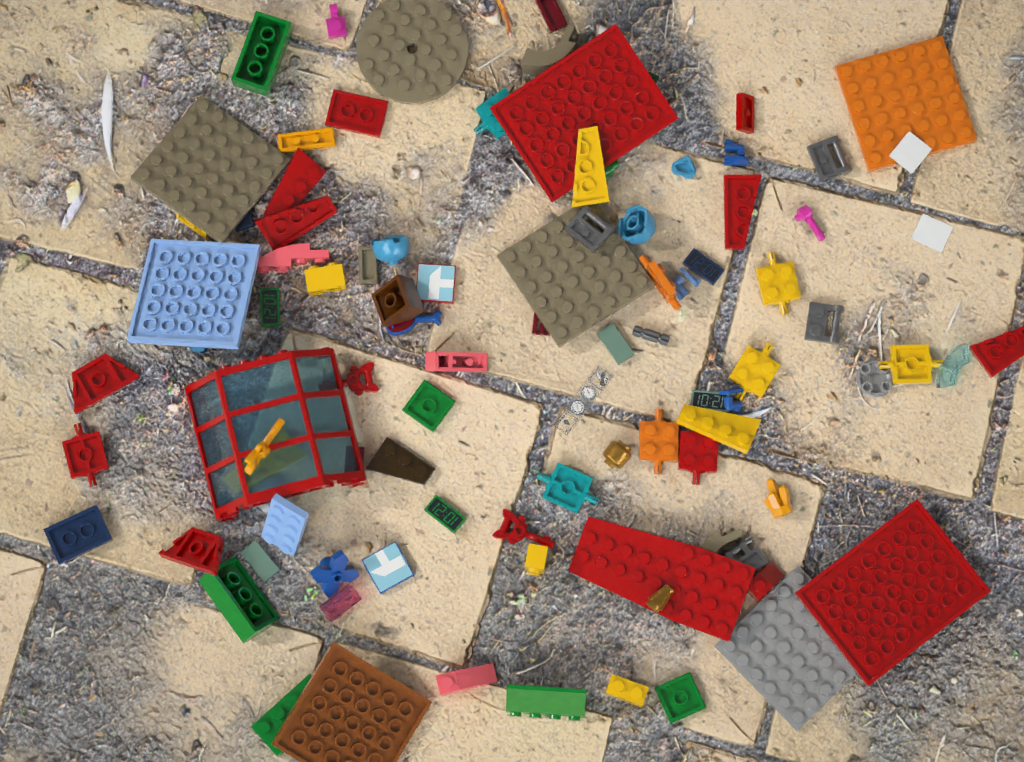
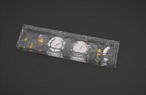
M598 364L552 425L568 436L614 375Z

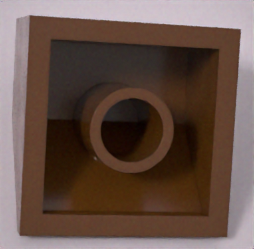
M397 274L371 294L384 327L410 321L424 311L413 278Z

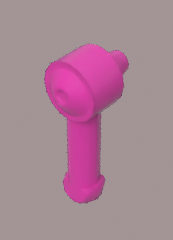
M807 205L797 209L794 219L796 221H806L818 241H823L825 235L813 219L812 209Z

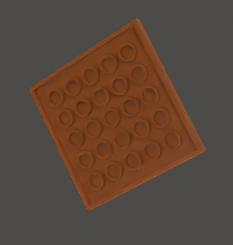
M332 642L271 745L300 762H397L432 702L342 646Z

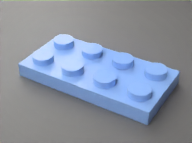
M275 494L270 503L261 537L267 543L274 544L280 548L285 554H290L294 557L298 551L309 513L280 495Z

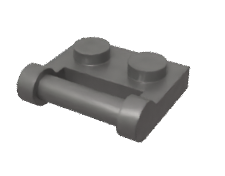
M838 135L809 145L806 148L821 182L852 171V167L847 163L839 144L840 139ZM829 145H832L841 165L840 168H837L828 149Z
M585 205L565 227V231L591 252L595 253L607 238L615 232L616 227L606 223L591 211V207ZM587 216L601 227L604 232L600 233L583 218Z
M810 302L804 340L838 345L840 339L838 338L841 313L844 311V306ZM828 312H833L830 336H825Z

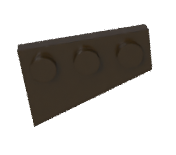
M388 437L365 468L369 471H375L420 485H425L435 471V468Z

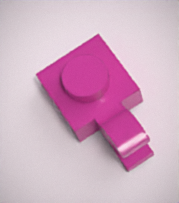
M337 3L330 4L331 18L326 19L329 39L347 36L345 17H339Z

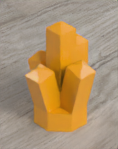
M769 478L766 484L770 493L764 503L772 512L774 519L792 513L793 509L790 504L788 487L784 485L780 487L775 479Z

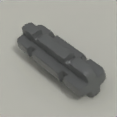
M637 325L632 332V335L639 338L641 336L642 339L654 343L660 342L664 346L668 345L670 339L669 335H660L659 332L647 328L644 330Z

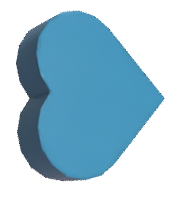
M689 155L675 161L671 167L674 175L683 176L685 179H692L696 173L695 166Z

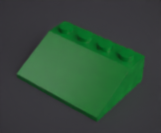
M507 684L506 712L510 713V716L513 717L529 714L530 718H541V715H549V719L561 720V716L569 717L568 720L580 721V718L585 717L587 690Z

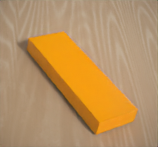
M333 127L277 134L279 151L283 154L296 152L297 148L307 151L336 147Z

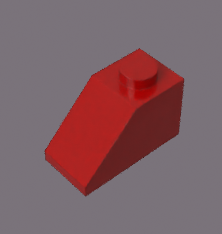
M770 562L752 579L748 594L758 603L785 575Z

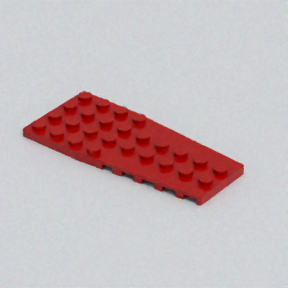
M588 517L568 571L651 611L653 610L646 604L649 600L648 597L667 584L674 590V593L664 609L660 610L657 614L730 642L756 568L697 546Z

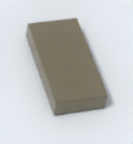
M358 247L359 285L378 284V259L373 254L372 247Z

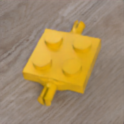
M775 252L767 253L769 265L755 269L763 306L779 305L781 316L789 315L787 303L801 299L793 261L777 263Z
M767 342L762 351H757L749 345L744 350L728 377L731 381L739 384V388L744 390V392L737 393L734 397L735 399L742 401L746 392L753 393L762 398L781 366L768 356L774 347L771 343Z
M929 344L891 345L890 360L879 361L878 365L880 366L878 368L890 369L893 384H928L932 382V368L943 367L944 361L943 359L932 360L929 353Z

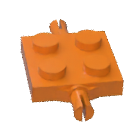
M646 254L639 257L645 270H647L646 273L665 301L670 303L675 311L682 308L675 296L676 285L671 279L668 280L664 275L666 272L660 263L657 264L655 261L650 262Z
M655 409V420L639 422V460H647L654 463V474L658 473V475L662 474V463L678 461L679 424L664 421L663 409Z

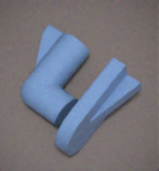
M682 266L679 268L695 287L701 282L699 279L689 274ZM680 274L672 280L676 285L675 290L679 301L689 293L681 284L686 279Z

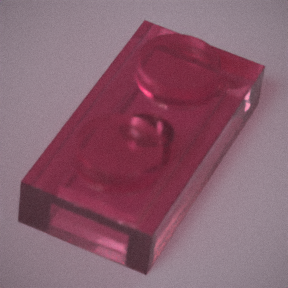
M349 583L320 605L319 608L328 620L333 622L359 602L361 597Z

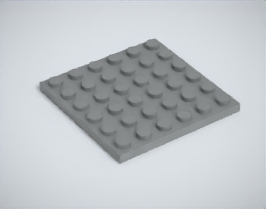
M799 566L785 577L735 626L730 642L721 639L714 646L796 732L856 674L853 667L795 595L796 591L812 580Z

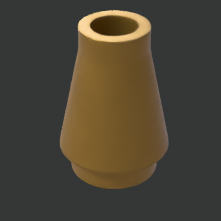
M665 584L661 589L648 597L649 600L646 604L654 612L658 613L664 609L674 590Z

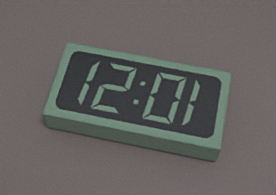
M692 390L691 405L729 413L724 407V397L730 396V394L719 395V392Z

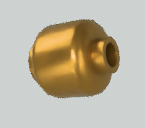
M621 440L618 442L612 441L603 451V456L606 458L604 462L612 469L615 466L622 468L631 458V449Z

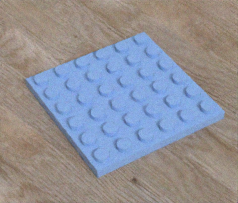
M151 239L127 336L128 342L239 350L261 252L260 244Z

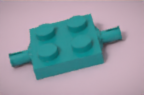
M505 87L475 108V112L479 115L482 122L473 129L477 136L486 129L497 140L506 134L490 110V107L510 95Z
M557 463L554 472L550 476L540 471L538 472L536 479L546 483V490L542 499L578 514L581 505L585 501L597 504L599 497L589 494V487L593 481L592 477L560 463Z

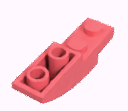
M310 243L285 246L260 257L256 271L258 273H269L270 270H276L278 273H287L288 270H293V262L296 265H306L307 262H314L318 265L326 264V262H330L329 250H311Z

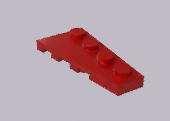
M297 148L262 217L297 206L326 174V171L301 149Z
M762 174L723 176L725 250H744Z
M325 195L254 220V222L274 251L287 246L336 214L338 210L329 196Z
M1024 326L968 347L990 378L1024 356Z

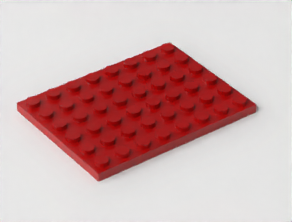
M614 24L490 107V110L552 203L574 187L579 129L598 126L605 168L679 119L617 24Z
M916 499L796 591L795 595L868 687L985 597L991 590L920 501Z

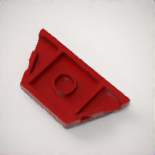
M106 353L72 372L74 413L77 415L140 379V376Z
M192 527L183 536L174 540V545L167 551L162 549L158 553L164 559L216 576L218 574L224 540L221 536Z

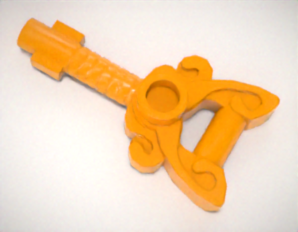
M279 418L264 440L258 443L256 448L246 457L244 462L248 464L244 471L247 474L252 475L262 458L265 459L270 453L271 449L268 446L285 424L283 419Z

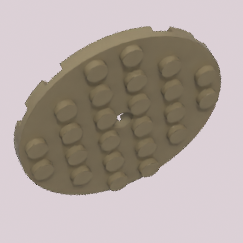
M388 0L382 3L369 14L362 24L356 45L359 68L367 83L381 96L401 104H423L445 95L460 80L466 68L469 54L468 38L462 22L448 6L438 0ZM409 45L418 47L417 52L414 54L407 51Z

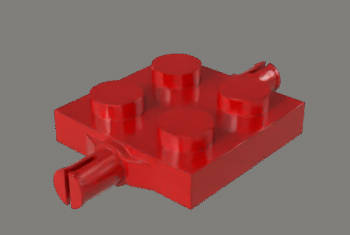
M82 423L74 424L76 436L62 441L71 479L87 477L89 487L97 486L95 474L110 469L101 434L99 431L90 434L84 433Z
M680 431L677 470L693 473L692 485H700V474L717 472L719 442L695 431Z

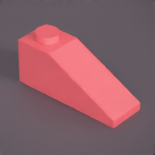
M426 352L425 371L487 372V353Z
M493 663L436 675L441 697L498 682Z

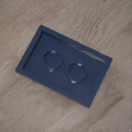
M97 505L43 529L59 565L113 541Z

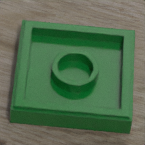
M424 379L402 411L434 433L456 401Z
M690 672L654 688L670 724L706 708Z

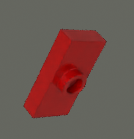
M745 93L736 94L737 131L746 134L754 133V96Z

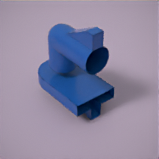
M726 139L725 152H737V156L725 155L724 166H747L749 158L745 157V146Z
M735 384L728 389L720 390L719 395L744 392V390L739 388V384ZM732 396L724 397V407L726 410L741 413L742 401H733Z

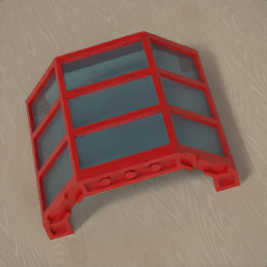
M333 348L280 350L276 352V355H261L254 361L249 359L238 362L239 365H223L220 367V370H216L184 387L216 521L219 523L238 518L237 514H239V509L241 508L248 510L252 507L271 503L275 494L286 499L334 487V483L348 486L349 488L368 484L336 352ZM279 418L283 419L285 424L268 446L271 449L270 453L265 459L262 458L252 475L247 474L244 471L248 464L244 462L246 457L256 448L258 443L264 440Z

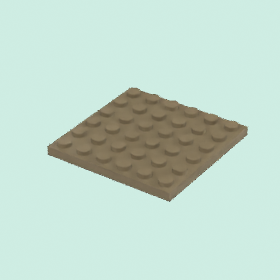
M201 95L131 175V180L200 230H203L214 240L222 243L290 164L291 159Z
M599 204L588 205L592 208L591 211L606 223L612 224ZM584 206L568 210L497 255V258L558 348L655 288V284L617 230L607 238L595 253L591 252L565 231V227ZM587 216L583 218L600 233L604 232L601 227Z

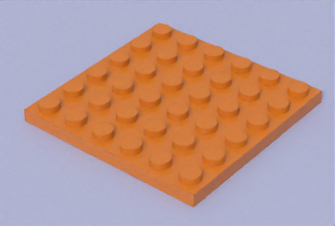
M943 36L835 66L834 69L868 172L899 164L889 155L909 131L932 148L928 155L977 141Z

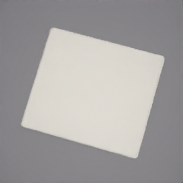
M909 131L889 156L910 173H913L932 148Z
M922 214L911 239L942 252L953 227L926 214Z

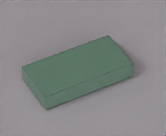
M613 323L597 333V336L618 366L634 356V352Z
M256 540L241 551V554L264 582H267L280 571Z

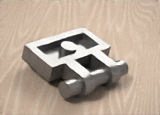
M749 536L737 541V544L730 550L726 549L722 552V556L736 561L733 556L742 550L745 555L737 561L756 568V571L768 563V560L757 546L752 550L748 548V545L753 542Z

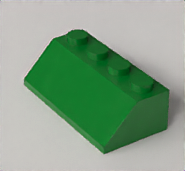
M236 556L219 564L216 576L206 573L199 580L202 587L243 643L255 638L280 619Z

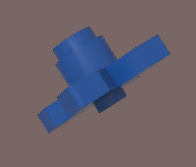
M342 550L337 551L331 557L323 558L320 564L310 571L314 580L317 583H322L321 589L328 598L338 592L340 582L351 583L359 577L353 565H347L349 559Z

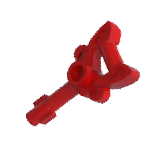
M366 363L359 369L357 366H351L347 379L343 380L344 387H349L357 396H361L363 391L377 393L379 388L373 383L371 373L374 369V363ZM363 373L366 385H362L360 382V376ZM329 380L317 385L318 391L338 389L337 383H329Z
M503 509L504 520L500 529L493 533L492 536L501 540L509 539L510 545H515L517 541L520 542L527 538L539 543L541 546L553 549L555 541H552L551 537L546 535L542 537L528 531L524 516L516 518L512 512ZM511 521L514 522V530L511 533H507Z

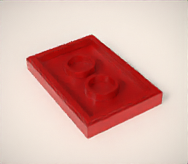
M334 89L325 126L380 138L389 102Z

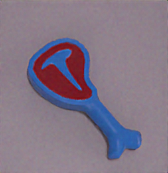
M436 310L433 314L419 315L410 321L387 326L386 330L392 336H400L410 332L418 323L434 322L440 326L442 312Z

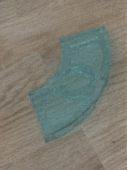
M960 344L948 352L943 364H940L938 369L936 388L956 385L959 371L964 365L970 363L969 344Z

